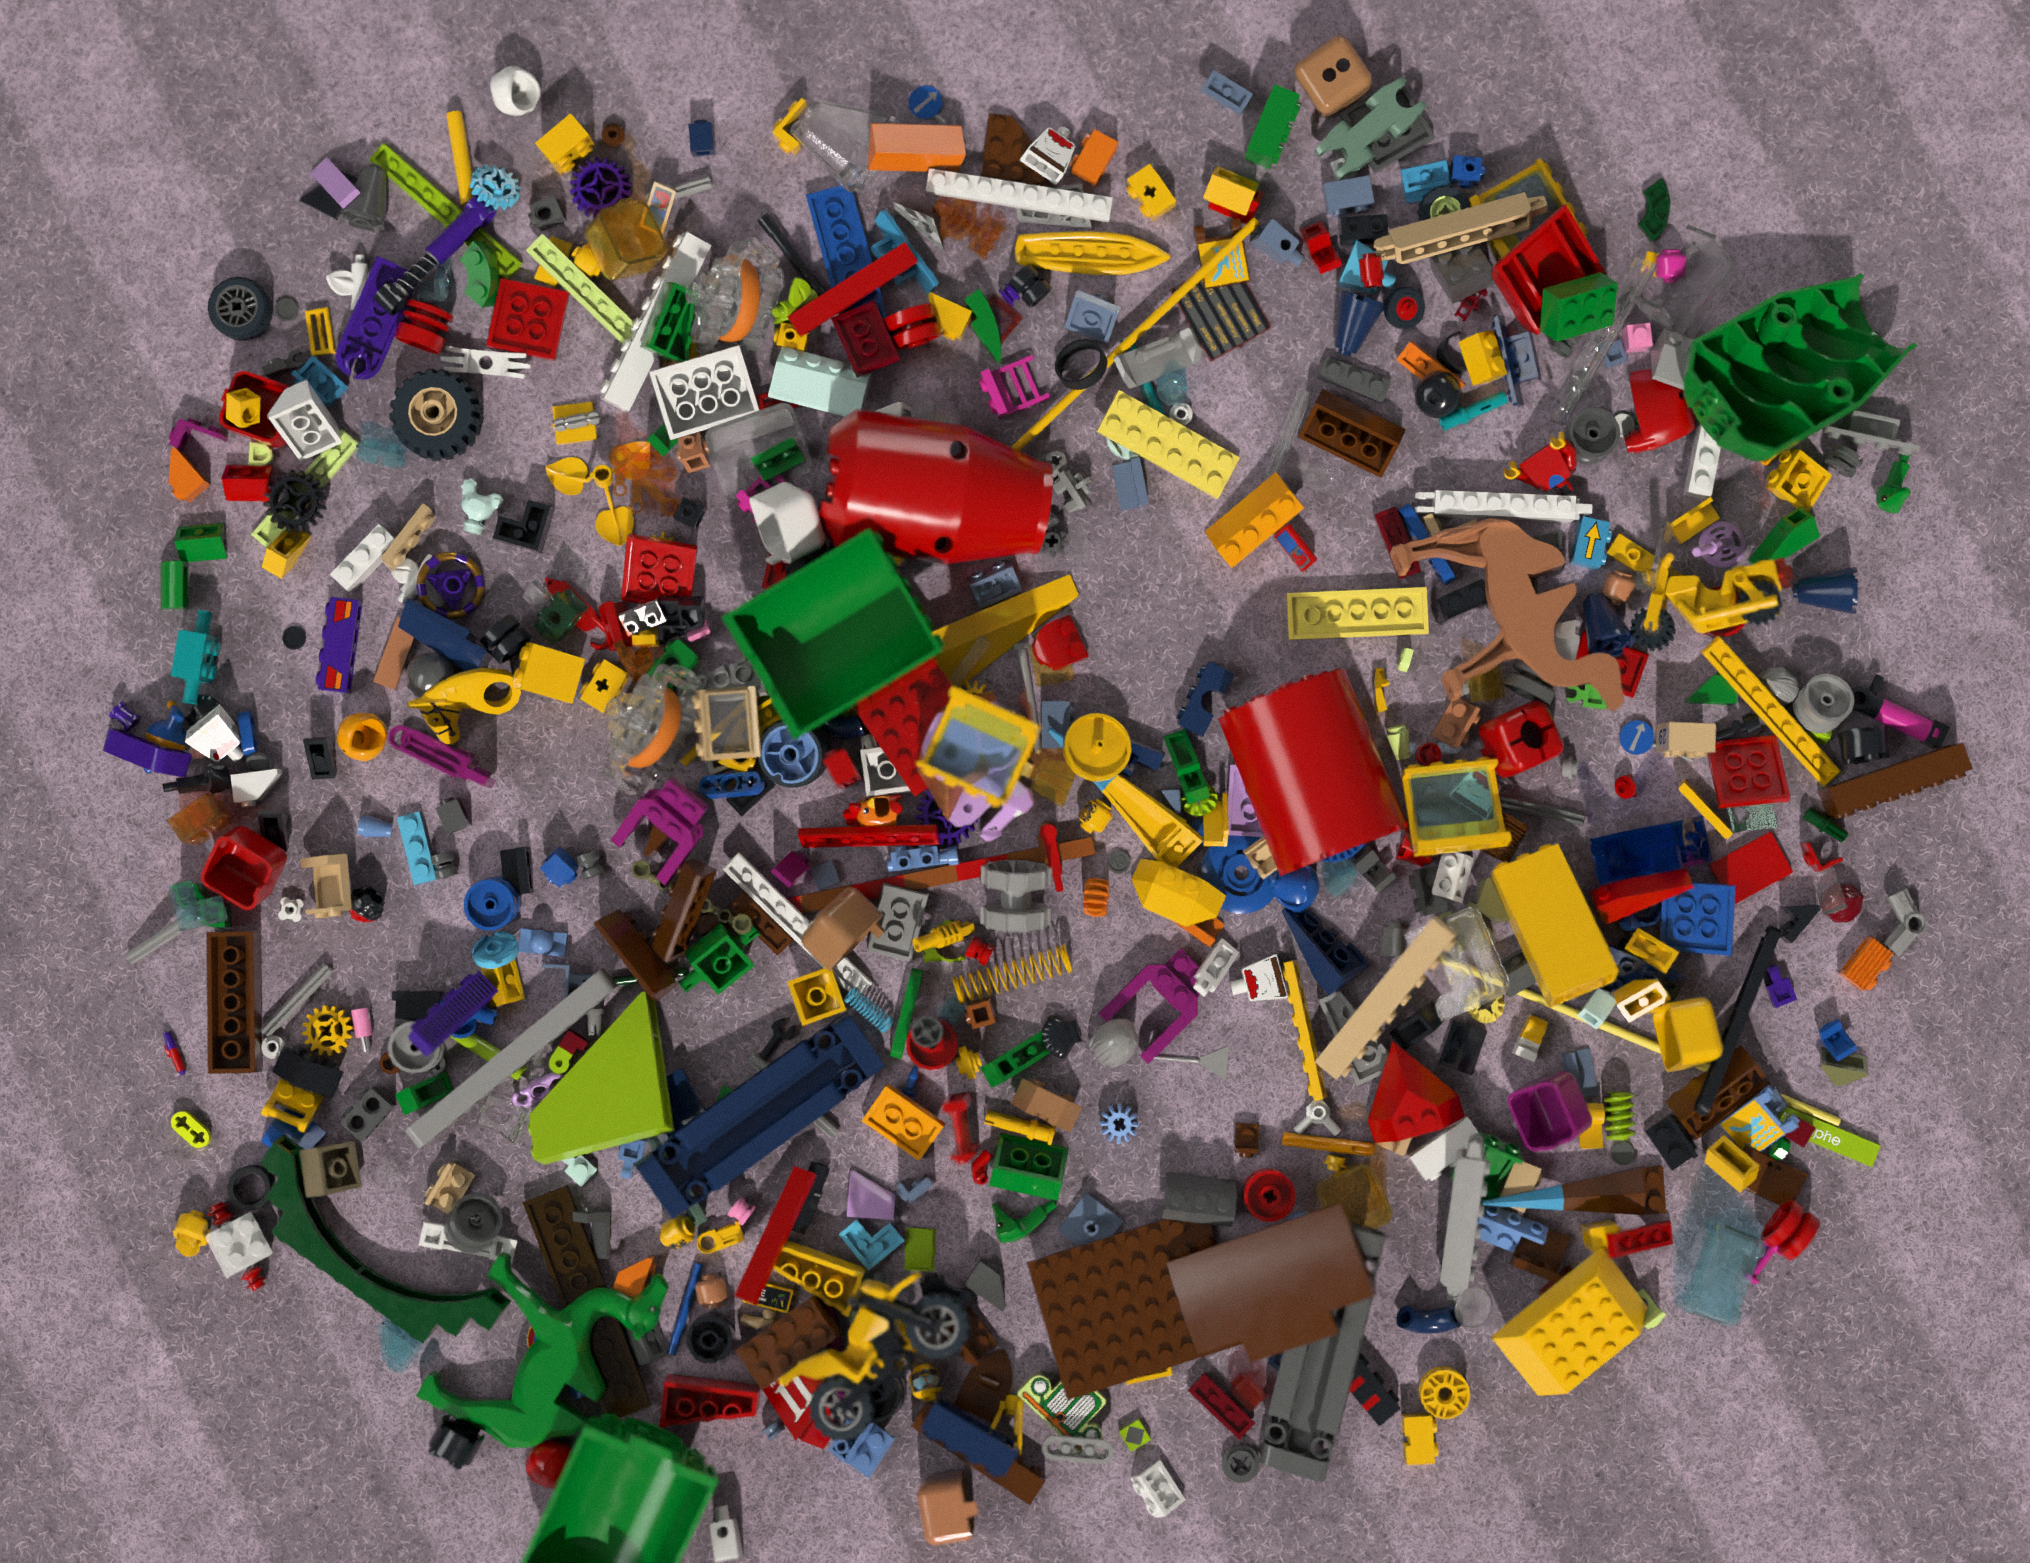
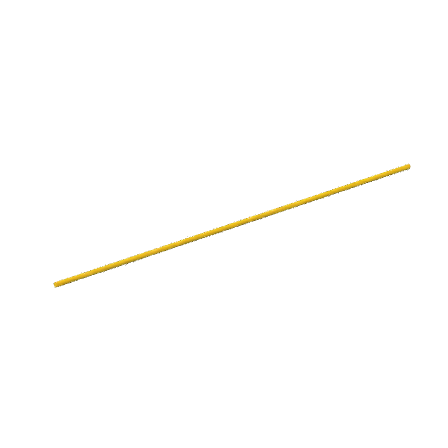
M1253 217L1106 356L1107 368L1115 362V356L1123 354L1259 226V221ZM1085 389L1070 390L1011 447L1021 451ZM894 557L898 566L905 560ZM745 699L711 730L712 742L746 711ZM696 745L679 760L685 767L697 757Z

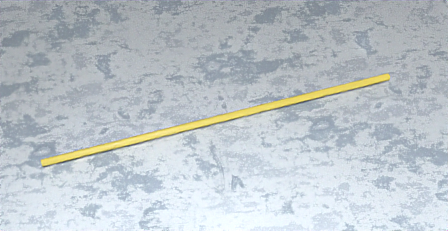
M1441 953L1439 955L1442 959L1440 963L1504 989L1502 982L1495 975ZM1527 988L1517 993V995L1548 1007L1542 994ZM1563 1003L1551 1007L1553 1010L1585 1022L1577 1016L1580 1012L1578 1009ZM1604 1021L1598 1027L1660 1053L1658 1042L1607 1021ZM1708 1063L1704 1066L1696 1067V1069L1705 1072L1706 1070H1708L1710 1064ZM1781 1094L1788 1107L1836 1127L1839 1126L1841 1118Z

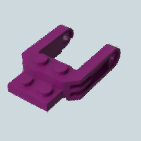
M395 726L389 731L388 741L395 749L454 778L470 779L484 787H493L496 780L491 778V772L477 767L479 761L474 759V753L460 747L456 750L418 730L405 726ZM399 731H404L400 738L401 745H399L395 741V735Z
M672 776L662 790L650 789L636 802L611 841L621 848L625 844L624 841L638 828L646 816L649 821L667 836L679 843L656 877L661 883L667 885L676 875L681 863L686 861L704 836L702 824L698 821L709 806Z
M1180 948L1165 964H1147L1098 1015L1105 1022L1109 1021L1150 981L1152 986L1176 1010L1180 1011V1015L1139 1055L1149 1064L1198 1015V997L1201 994L1193 988V985L1197 981L1194 975L1200 967Z

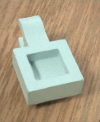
M584 1155L562 1160L568 1165L564 1172L580 1187L598 1170Z

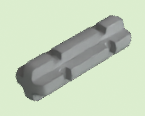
M596 410L590 411L588 414L580 413L566 416V419L563 417L554 419V426L558 432L565 431L566 428L574 429L588 426L589 423L591 425L600 423V416Z

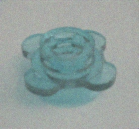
M948 996L945 1004L938 1008V1014L947 1018L950 1024H955L958 1021L959 1015L964 1013L966 1008L963 1004L957 1003L953 996Z

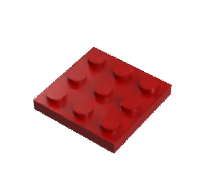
M501 278L486 346L488 348L513 353H526L527 356L556 361L570 293Z
M629 533L626 543L621 600L645 604L657 599L658 596H693L698 546Z
M1776 735L1715 741V752L1707 753L1719 808L1789 802L1791 796Z

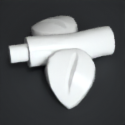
M355 255V263L351 264V271L339 269L326 275L327 282L335 293L341 296L352 295L350 311H353L369 275L368 265L364 264V255Z
M429 553L420 567L412 559L405 558L400 566H397L394 571L391 570L393 577L399 583L404 584L400 589L402 593L396 599L403 605L407 598L413 600L418 594L416 587L417 576L423 564L432 557ZM441 563L432 568L427 575L435 574ZM426 579L425 584L428 598L435 606H443L445 601Z

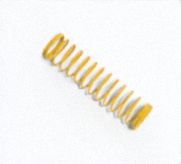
M1063 944V946H1060L1061 950L1058 946H1056V954L1058 958L1059 968L1056 964V961L1051 950L1047 949L1050 971L1044 959V956L1040 951L1038 952V956L1041 965V973L1032 954L1029 955L1030 964L1032 966V975L1030 973V970L1027 966L1024 957L1021 956V965L1023 968L1024 980L1020 973L1018 965L1014 959H1012V966L1015 975V982L1013 980V977L1006 962H1003L1004 973L1006 976V984L996 964L994 965V968L997 977V986L994 982V979L989 968L986 967V976L988 979L989 991L984 982L982 974L978 969L977 977L980 986V993L977 989L972 974L968 972V978L971 987V996L962 975H959L960 984L957 976L953 977L952 979L960 1005L965 1004V994L963 991V985L971 1002L974 1001V993L971 983H973L979 998L982 1000L983 992L980 983V978L989 997L992 996L989 976L998 994H1000L998 974L1001 978L1005 990L1007 992L1009 991V982L1006 974L1007 971L1014 987L1017 989L1018 981L1016 977L1015 967L1018 971V974L1023 985L1026 987L1027 980L1024 971V964L1030 976V979L1034 984L1036 983V979L1033 970V962L1042 981H1044L1042 960L1044 962V965L1050 978H1053V970L1050 962V955L1056 967V970L1060 976L1062 975V969L1059 961V953L1066 967L1067 972L1072 973L1073 971L1065 945Z

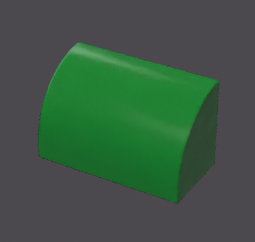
M184 561L160 563L161 610L189 609V563Z

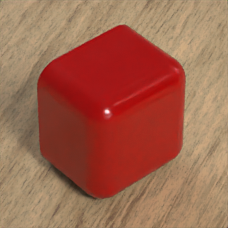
M248 371L236 373L229 389L225 388L221 401L224 402L219 415L221 425L234 434L274 448L284 446L286 441L268 418V413L289 386ZM247 388L260 397V423L252 424L247 428H240L226 419V396L228 392Z
M237 826L216 841L201 872V881L207 888L244 910H251L272 893L287 862V854L284 849L248 827Z

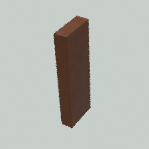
M744 890L728 905L727 908L736 916L745 914L752 920L754 927L761 934L757 937L777 956L794 940Z

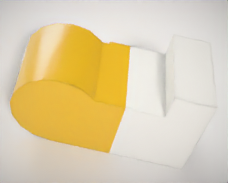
M1530 1014L1511 1053L1535 1062L1538 1049L1548 1026V1021Z

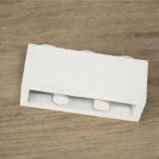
M1701 424L1696 427L1683 495L1706 500L1712 495L1721 447L1716 445L1717 442L1709 436Z
M378 524L330 575L343 588L353 593L383 562L380 558L395 540V537L385 527Z
M1465 1116L1407 1156L1424 1180L1430 1179L1433 1181L1442 1175V1169L1448 1165L1450 1168L1456 1165L1457 1152L1462 1148L1468 1149L1470 1136L1479 1132L1470 1119Z

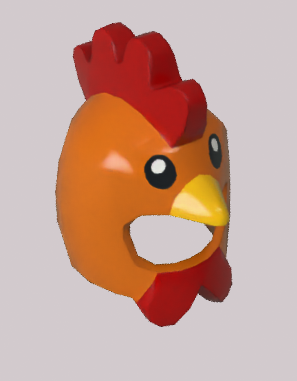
M901 794L870 796L862 798L859 803H850L848 805L849 809L843 811V817L846 819L845 823L847 826L853 827L896 826V815L903 810V806L897 803L901 800L902 796Z

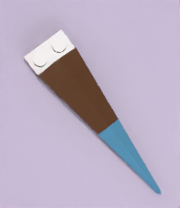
M1663 1166L1635 1167L1544 1189L1486 1200L1481 1203L1485 1206L1631 1215L1666 1213Z

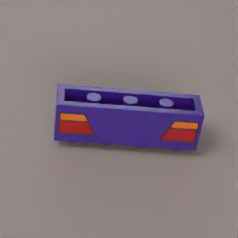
M330 597V602L326 603L325 615L328 616L327 625H324L322 629V638L325 639L324 648H321L319 652L321 670L316 674V685H318L319 690L351 694L363 602L359 600Z

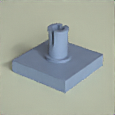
M1077 290L1064 328L1107 345L1121 307L1107 302V297L1103 294H1096L1094 297Z
M1085 1193L1059 1227L1058 1231L1079 1246L1114 1235L1123 1223V1220L1088 1193Z

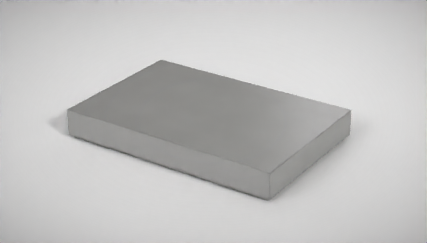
M883 882L877 908L883 913L878 923L886 931L879 939L871 933L867 951L912 962L915 952L912 941L913 938L919 936L929 893Z

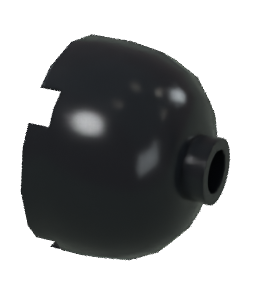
M1441 370L1431 371L1418 382L1414 397L1417 407L1423 414L1432 418H1442L1453 413L1458 407L1462 397L1460 383L1452 377V374Z

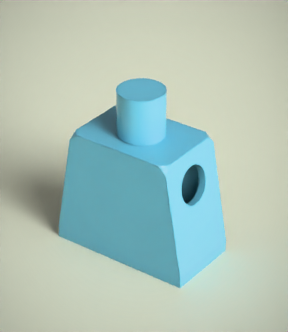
M1356 241L1337 286L1374 294L1377 287L1364 288V283H1361L1358 260L1363 259V254L1376 252L1361 242ZM1388 260L1382 261L1384 272L1383 286L1392 289L1397 276L1384 271Z

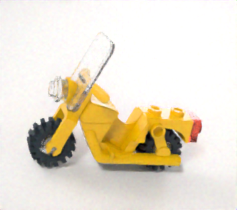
M1663 521L1652 569L1647 568L1644 572L1639 570L1637 571V576L1633 577L1636 590H1641L1643 594L1646 593V590L1651 589L1652 593L1648 609L1645 610L1643 607L1640 609V614L1637 612L1634 614L1635 620H1631L1632 626H1630V630L1639 646L1641 645L1645 650L1649 648L1650 651H1654V648L1662 650L1661 646H1669L1668 641H1673V634H1676L1675 623L1670 613L1668 614L1666 610L1667 600L1698 633H1706L1747 622L1749 624L1755 622L1756 626H1760V622H1764L1767 625L1769 624L1768 620L1774 621L1776 619L1775 616L1781 614L1782 602L1779 591L1791 588L1790 579H1793L1794 575L1791 564L1786 565L1784 558L1770 561L1761 560L1754 565L1737 566L1732 570L1726 571L1722 589L1717 591L1710 590L1702 584L1697 575L1683 576L1672 567L1671 563L1674 560V554L1671 553L1674 533L1669 521ZM1738 591V593H1737V599H1738V601H1736V605H1734V604H1735V598H1736V592Z

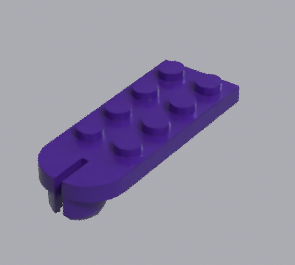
M379 256L375 258L335 352L338 367L348 376L351 375V369L356 357L361 358L353 375L354 379L359 380L369 379L379 372L394 339L398 323L402 321L404 316L402 312L407 309L404 305L397 314L391 316L373 300L376 292L384 284H393L397 279H401L404 276V272L409 271ZM417 284L414 286V289L408 291L407 300L412 298Z

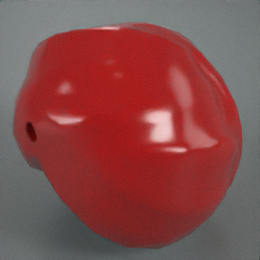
M556 1439L546 1440L536 1445L526 1460V1472L529 1478L543 1488L555 1489L573 1449L568 1444Z

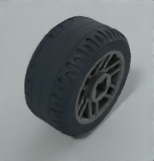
M234 277L220 282L214 288L208 300V314L215 328L225 336L238 341H246L260 336L269 327L273 316V306L268 293L255 281L245 277Z

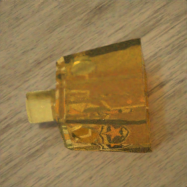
M1042 758L1039 767L1026 762L1021 775L1033 779L1030 787L1031 790L1063 808L1076 773L1065 762Z

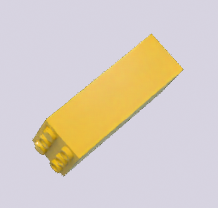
M1558 843L1555 845L1545 844L1538 848V852L1521 854L1516 858V861L1509 864L1505 861L1494 867L1491 879L1509 917V924L1549 1008L1615 981L1619 970Z

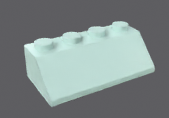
M782 346L776 361L768 397L847 416L855 409L863 408L869 391L872 372L856 378L850 363Z

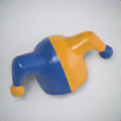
M170 700L166 704L167 708L171 710L169 719L159 720L150 725L146 731L145 739L166 748L184 751L187 747L185 742L186 731L182 727L184 714L177 707L176 702ZM144 768V771H145L146 773H151V772H152V771L147 770V769Z

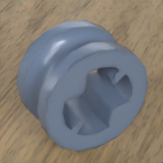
M779 1418L762 1430L763 1434L768 1435V1441L785 1429L784 1425L779 1424Z

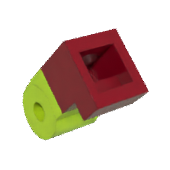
M572 1029L568 1030L549 1060L550 1069L557 1074L568 1071L572 1065V1058L578 1049L586 1050L591 1041Z

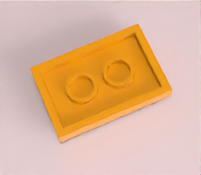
M887 1083L862 1119V1122L918 1161H920L946 1124L889 1083Z

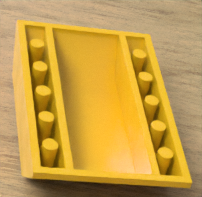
M1601 1247L1495 1332L1491 1338L1538 1396L1567 1394L1641 1334L1648 1307Z

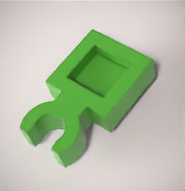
M1590 683L1585 684V689L1580 688L1579 685L1568 687L1569 689H1575L1577 694L1574 697L1567 696V701L1576 702L1581 699L1583 700V707L1606 709L1605 701Z

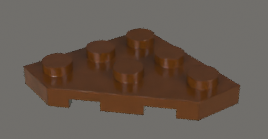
M989 113L981 177L1050 187L1051 182L1020 161L1033 142L1013 116Z

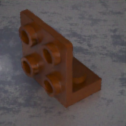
M1552 1229L1548 1230L1544 1244L1521 1236L1509 1264L1557 1283L1561 1276L1557 1271L1570 1237Z
M968 1306L966 1312L970 1316L971 1329L967 1341L961 1348L960 1355L968 1365L972 1362L976 1367L979 1364V1359L994 1348L998 1342L972 1308ZM955 1324L946 1326V1329L953 1335Z

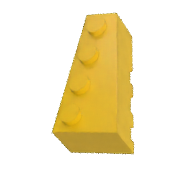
M789 1240L786 1241L774 1267L775 1271L792 1282H796L810 1294L813 1293L824 1300V1303L830 1307L833 1306L847 1318L852 1309V1306L848 1304V1299L858 1291L866 1269L864 1266Z

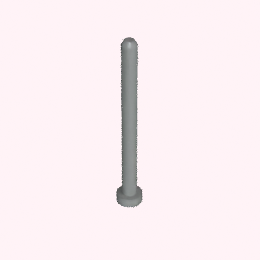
M1029 642L1013 644V650H1017L1028 721L1038 725L1026 651L1029 648ZM1040 733L1033 746L1035 754L1042 753L1043 750L1041 749Z

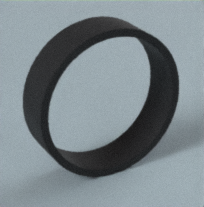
M1089 339L1071 342L1060 351L1055 361L1057 376L1066 387L1073 390H1083L1093 386L1103 377L1107 369L1105 353L1098 343ZM1084 349H1094L1100 352L1099 363L1091 374L1079 380L1063 378V367L1070 356Z

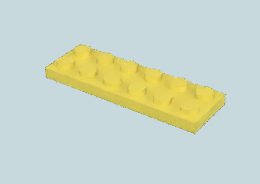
M1120 390L1117 391L1096 430L1097 433L1216 499L1220 497L1240 459L1235 454Z
M1427 587L1286 594L1288 640L1429 634Z

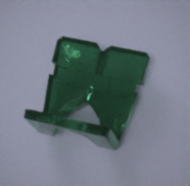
M1774 803L1739 806L1750 813L1748 819L1741 825L1737 824L1734 819L1733 811L1736 807L1728 808L1733 833L1778 827L1776 812L1772 810L1775 807Z

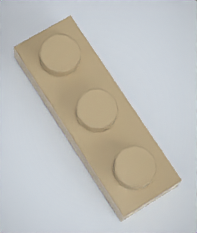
M422 503L380 558L386 567L392 571L404 562L408 551L418 544L425 529H429L434 522L435 515L425 504Z

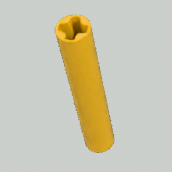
M451 111L446 113L460 201L462 206H466L467 202L476 196L472 195L473 188L469 187L472 168L462 112Z

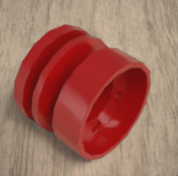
M408 299L405 306L414 312L404 310L402 315L411 320V322H399L394 338L412 347L440 355L446 340L438 335L437 332H449L450 330L441 321L452 323L454 317L434 304Z

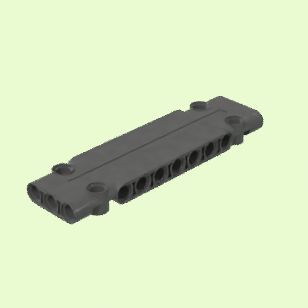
M1350 1222L1365 1261L1373 1265V1270L1369 1272L1376 1287L1377 1282L1375 1280L1380 1267L1387 1234L1374 1228ZM1373 1297L1332 1310L1340 1330L1339 1334L1283 1352L1269 1408L1270 1418L1265 1430V1438L1259 1459L1261 1464L1312 1481H1325L1335 1439L1338 1436ZM1272 1427H1280L1283 1434L1275 1433ZM1318 1441H1325L1328 1444V1448L1320 1447Z

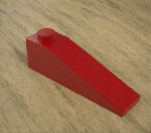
M1687 869L1614 880L1590 892L1600 916L1607 925L1692 889L1694 886Z

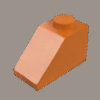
M176 447L171 449L168 481L173 487L171 492L178 500L181 501L183 499L190 503L211 484L180 449Z

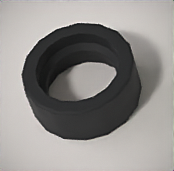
M248 1165L235 1171L228 1182L229 1198L240 1209L246 1211L259 1209L270 1202L266 1199V1196L274 1186L275 1179L272 1173L259 1165ZM247 1174H256L265 1183L264 1195L257 1201L244 1200L239 1194L238 1184L243 1176Z

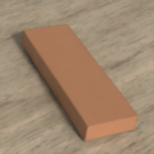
M400 617L396 618L373 680L374 683L397 690L416 639L398 627Z

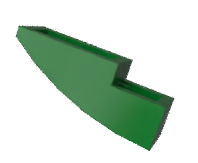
M978 289L964 299L965 305L972 311L976 319L970 323L971 329L997 365L1002 363L999 329L988 301L981 290Z
M1183 729L1163 736L1188 805L1209 798L1210 794L1186 730Z

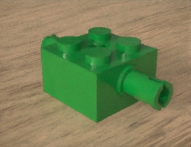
M720 923L684 952L694 969L679 980L678 984L688 993L703 980L719 995L755 966L744 947L761 935L760 932L753 925L749 933H738L735 936L731 935Z

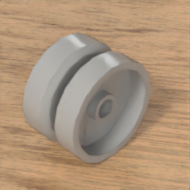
M1832 674L1817 675L1800 690L1798 696L1794 699V715L1799 724L1805 729L1814 733H1828L1834 730L1851 713L1854 706L1853 692L1849 685L1840 677Z
M406 1022L397 1027L390 1036L388 1051L393 1064L400 1070L409 1073H419L434 1068L443 1058L445 1042L426 1057L420 1050L415 1051L416 1047L413 1046V1042L407 1037L412 1031L410 1026L414 1022Z

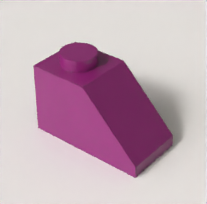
M791 851L771 872L786 886L792 888L810 868L807 864L809 859L800 851L797 854Z

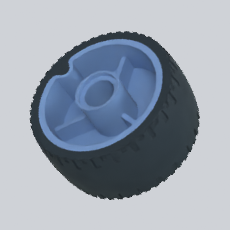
M780 719L773 723L760 739L761 757H758L761 769L772 782L787 788L805 786L819 778L827 768L823 760L827 759L826 754L831 752V742L821 725L794 740L783 720ZM789 748H793L796 751V758L791 756Z

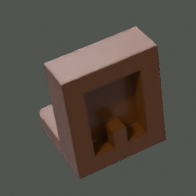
M1235 1123L1234 1151L1239 1153V1157L1253 1158V1154H1259V1124Z

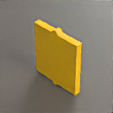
M593 402L552 406L554 419L561 417L566 419V416L580 413L588 414V412L594 411ZM589 423L588 426L574 429L566 428L565 431L560 432L555 429L557 445L597 440L595 424L591 425Z

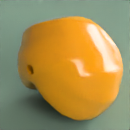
M355 713L346 716L341 721L336 739L345 755L355 760L367 762L376 758L383 751L388 738V731L385 723L375 714Z

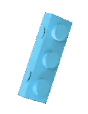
M421 812L397 817L413 884L418 885L436 880L434 874L435 866L431 863L430 857L432 854Z

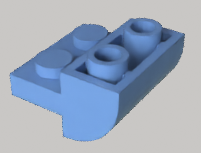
M849 1416L845 1425L852 1423L854 1420ZM871 1422L856 1438H851L847 1441L834 1440L828 1450L867 1478H871L896 1437L882 1428L880 1423Z

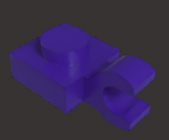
M1769 965L1766 974L1771 983L1765 985L1773 1008H1778L1797 1000L1789 978L1785 977L1782 979L1777 965Z

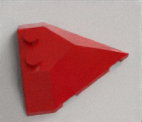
M1392 1040L1388 1058L1385 1062L1375 1099L1367 1119L1374 1143L1405 1140L1444 1129L1464 1118L1465 1115L1458 1093L1443 1083L1435 1074Z

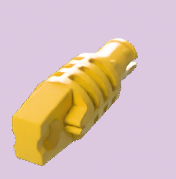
M960 920L933 928L929 934L913 938V947L916 952H921L932 947L942 948L964 940V936L975 932L974 923L968 921L961 923Z

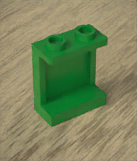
M1479 1132L1478 1134L1483 1138L1482 1151L1487 1152L1486 1160L1490 1161L1489 1175H1484L1483 1182H1487L1486 1197L1481 1196L1480 1198L1486 1201L1500 1198L1497 1191L1498 1187L1514 1163L1522 1164L1524 1159L1517 1145L1511 1142L1505 1143L1500 1141L1492 1134L1486 1135ZM1455 1169L1450 1175L1452 1181H1454Z

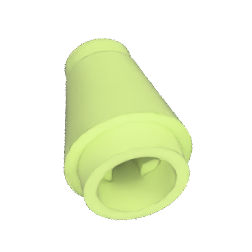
M1402 724L1387 728L1388 734L1386 736L1396 756V760L1409 758V730L1406 729V725Z

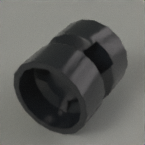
M1031 264L1024 266L1008 283L1017 294H1022L1021 299L1029 308L1037 305L1052 289L1044 278H1038L1039 273Z

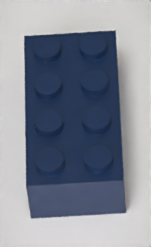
M936 1396L922 1420L921 1429L924 1430L923 1434L934 1441L936 1438L943 1441L945 1448L954 1453L957 1450L965 1454L964 1458L974 1465H977V1463L982 1464L986 1467L985 1471L994 1477H998V1475L1004 1477L1018 1454V1443Z

